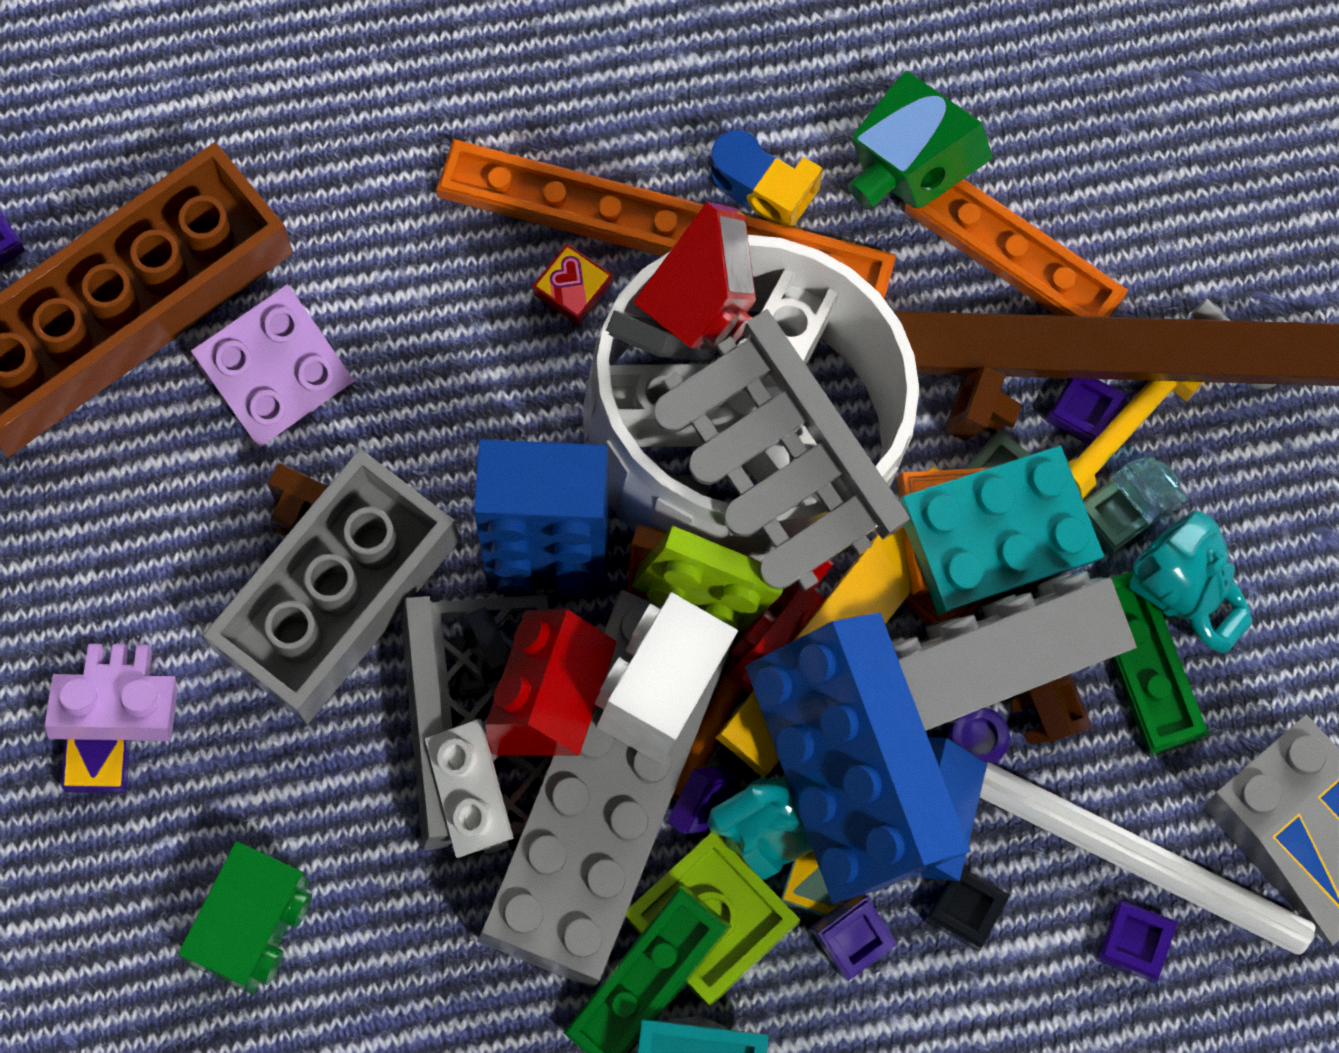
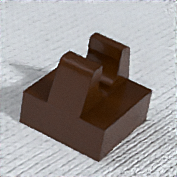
M983 366L962 379L944 432L965 441L983 430L995 434L998 430L1003 432L1005 426L1013 428L1022 405L1000 391L1006 375Z
M279 463L268 481L274 501L277 503L270 519L272 523L276 524L275 532L287 536L328 486Z
M1071 674L1023 692L1012 701L1014 712L1033 707L1040 716L1041 723L1039 727L1024 734L1028 743H1052L1092 728Z

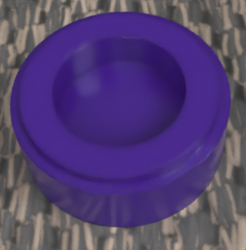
M985 707L953 720L947 738L982 761L997 765L1008 749L1010 732L1003 717L996 711Z

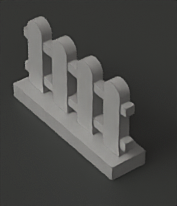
M766 309L746 322L742 334L746 339L745 342L737 346L730 336L717 345V349L722 357L692 377L683 381L680 375L675 372L664 379L663 383L669 392L661 396L656 402L654 419L662 430L669 433L680 432L692 425L704 443L691 455L689 470L692 477L704 485L715 484L727 477L739 494V497L734 499L725 511L724 521L727 529L739 537L751 536L762 529L775 549L764 557L760 565V576L763 582L770 588L780 590L798 581L802 589L806 591L819 581L812 572L813 570L849 546H852L856 554L860 555L872 546V543L866 536L867 534L876 530L881 539L884 540L904 527L911 518L772 314ZM767 374H770L782 392L774 398L771 397L760 380ZM745 389L758 409L719 434L706 414ZM802 426L806 427L817 443L810 450L806 448L795 432ZM780 441L793 461L754 486L742 466ZM839 477L853 496L845 503L831 485V482ZM816 493L829 513L790 539L777 518Z

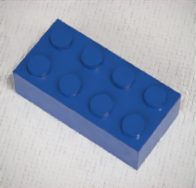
M479 439L474 515L487 586L497 587L498 592L512 596L530 595L533 593V589H556L559 595L575 599L592 597L594 591L607 592L610 540L607 445Z
M881 612L832 621L745 665L832 904L881 890L971 852Z

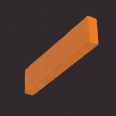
M965 179L924 207L913 208L908 203L905 204L904 213L1056 316L1111 317L1126 298L1127 288Z

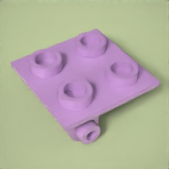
M288 284L190 351L199 363L197 366L205 379L211 385L214 384L258 448L354 382L348 370Z

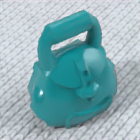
M1193 510L1162 533L1133 563V576L1130 579L1129 588L1162 609L1165 615L1169 617L1173 615L1189 620L1197 636L1209 649L1219 653H1227L1252 625L1248 604L1240 588L1233 580L1235 567L1229 563L1228 549L1218 524L1207 514ZM1226 599L1231 605L1232 611L1213 630L1209 615L1216 611Z
M786 777L783 779L758 778L751 782L745 790L713 807L707 820V826L710 831L724 836L727 848L735 851L763 880L780 872L782 865L790 863L812 851Z

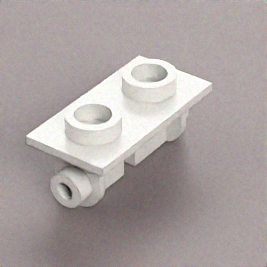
M477 719L425 738L456 858L483 849L485 853H493L509 847L508 840L514 838L482 719Z

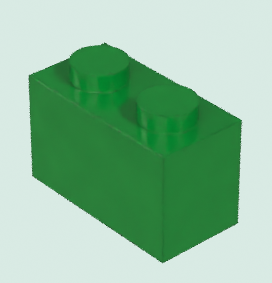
M236 841L178 955L187 965L254 996L260 982L268 985L278 971L284 955V951L279 949L278 946L288 927L297 928L309 909L312 894L307 892L310 883L304 872Z

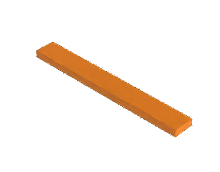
M455 139L452 141L436 188L437 197L661 257L672 250L704 206V204ZM745 215L748 235L783 238L818 249L852 268L876 289L885 300L895 264V254Z

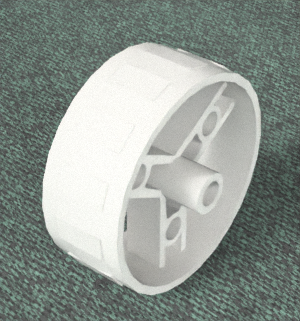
M748 235L756 301L749 311L763 312L768 309L805 364L810 359L820 338L850 364L865 385L878 416L882 451L880 462L875 467L890 487L913 436L919 396L915 355L900 320L881 294L845 264L818 249L783 238ZM668 252L643 268L618 295L597 337L583 404L585 444L607 445L610 506L616 515L634 532L637 525H645L665 532L673 525L762 562L764 557L775 549L762 529L748 537H739L732 534L727 529L724 521L725 511L729 503L703 496L671 478L640 449V447H689L704 444L692 425L676 433L662 430L655 422L654 409L658 399L669 392L663 383L664 379L677 372L682 380L685 381L710 364L614 365L631 344L608 335L609 332L606 331L613 311L648 315L636 306L633 301L669 254ZM746 339L741 340L737 346L745 342ZM770 374L760 379L772 398L782 393ZM744 389L706 415L720 434L758 408ZM805 426L795 431L808 450L817 445ZM775 444L743 465L742 468L744 471H749L759 484L793 460L784 446ZM840 477L831 482V485L844 503L853 497ZM815 493L777 518V520L791 539L829 512Z

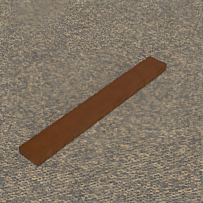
M893 311L900 320L915 355L917 374L970 375L983 366H987L1006 375L1005 377L1339 386L1338 323Z

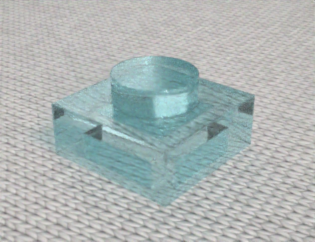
M1152 455L1127 463L1111 478L1148 524L1173 515L1189 500L1180 490V482L1174 471L1165 463L1155 460Z

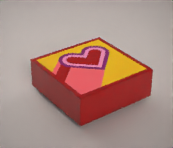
M566 243L533 284L532 293L579 326L614 283L613 274Z

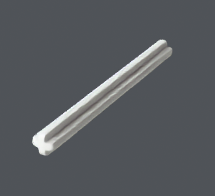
M986 762L987 768L980 798L1294 954H1302L1309 947L1316 928L1313 922L990 762Z

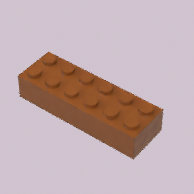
M216 141L0 292V449L7 458L293 254L285 225Z

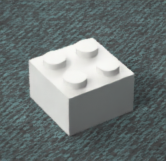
M672 592L662 609L650 603L625 650L634 657L630 663L619 657L600 689L601 692L594 704L604 709L596 727L662 764L738 630Z

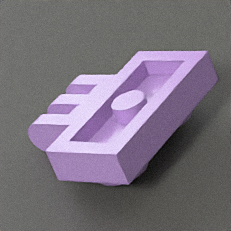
M88 644L83 675L53 674L45 719V730L48 739L171 741L178 693L175 676H149L152 660L151 645L138 644L135 651L134 665H127L128 651L126 644L112 645L109 664H103L104 651L102 644Z

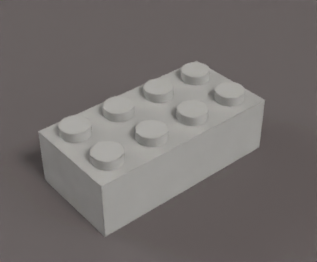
M360 448L204 633L203 637L215 653L308 725L400 614L405 598L415 596L461 540L455 520Z
M1087 571L1073 575L1070 572L1063 573L1037 583L1036 588L1039 594L1032 597L1031 593L1019 596L1010 594L981 605L980 607L984 615L982 617L975 618L974 615L960 618L959 615L933 623L925 627L928 638L919 641L917 637L904 640V637L892 639L893 647L925 731L1137 648L1111 577L1090 579Z

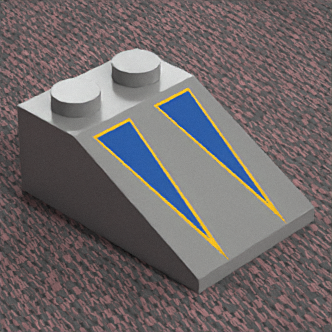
M1306 714L1219 789L1203 809L1303 918L1314 923L1316 926L1315 932L1331 948L1339 941V748Z

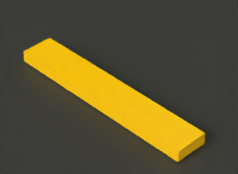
M933 466L927 471H935L938 469L935 466ZM903 527L884 540L881 539L878 533L871 541L872 546L861 553L792 641L832 621L881 612L884 623L888 622L912 591ZM753 690L715 738L757 774L764 777L771 772L778 763L779 758Z

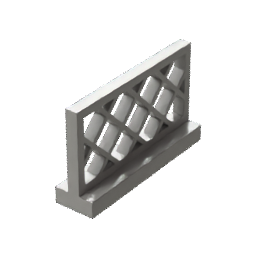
M547 595L430 602V596L405 598L400 619L423 850L448 848L449 844H452L425 738L452 729L451 713L462 721L459 726L477 720L476 717L494 697L495 689L501 681L500 679L487 685L490 690L470 713L449 697L448 684L462 667L476 680L479 679L484 684L485 682L477 665L470 660L472 657L470 649L468 648L463 654L443 638L442 618L465 617L466 614L486 607L487 610L490 609L492 615H497L494 620L498 627L509 614L524 613L530 610H549ZM500 631L506 647L511 651L514 642ZM445 654L456 662L448 672ZM491 754L493 763L500 755ZM504 755L529 776L510 800L502 795L507 814L518 821L510 823L513 838H520L528 815L515 804L534 781L541 786L545 776L542 772L550 764L553 756H546L536 768L523 756Z

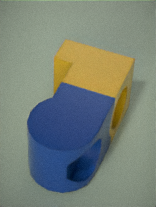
M732 130L726 132L715 141L712 147L711 178L714 185L720 191L733 198V200L769 222L793 228L820 190L822 167L802 157L794 169L763 151L758 140L752 134L745 131Z

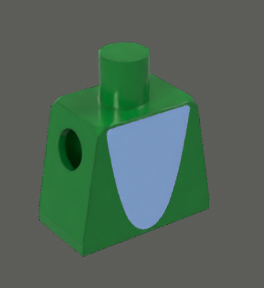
M906 70L855 131L852 142L864 170L849 182L847 186L852 196L868 210L873 209L890 192L896 194L913 208L924 207L993 158L983 123Z

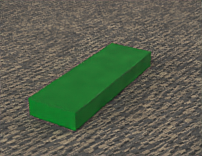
M1132 571L1111 579L1137 648L1114 656L1111 660L1147 755L1152 757L1205 740L1209 733L1161 609L1129 588L1130 579L1133 576Z
M680 886L564 1030L563 1034L585 1053H631L638 1044L641 1019L656 1021L732 926L687 887Z

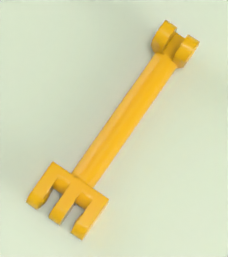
M1148 381L1077 459L1068 462L1082 500L1084 501L1096 485L1095 474L1171 391L1187 402L1205 382Z

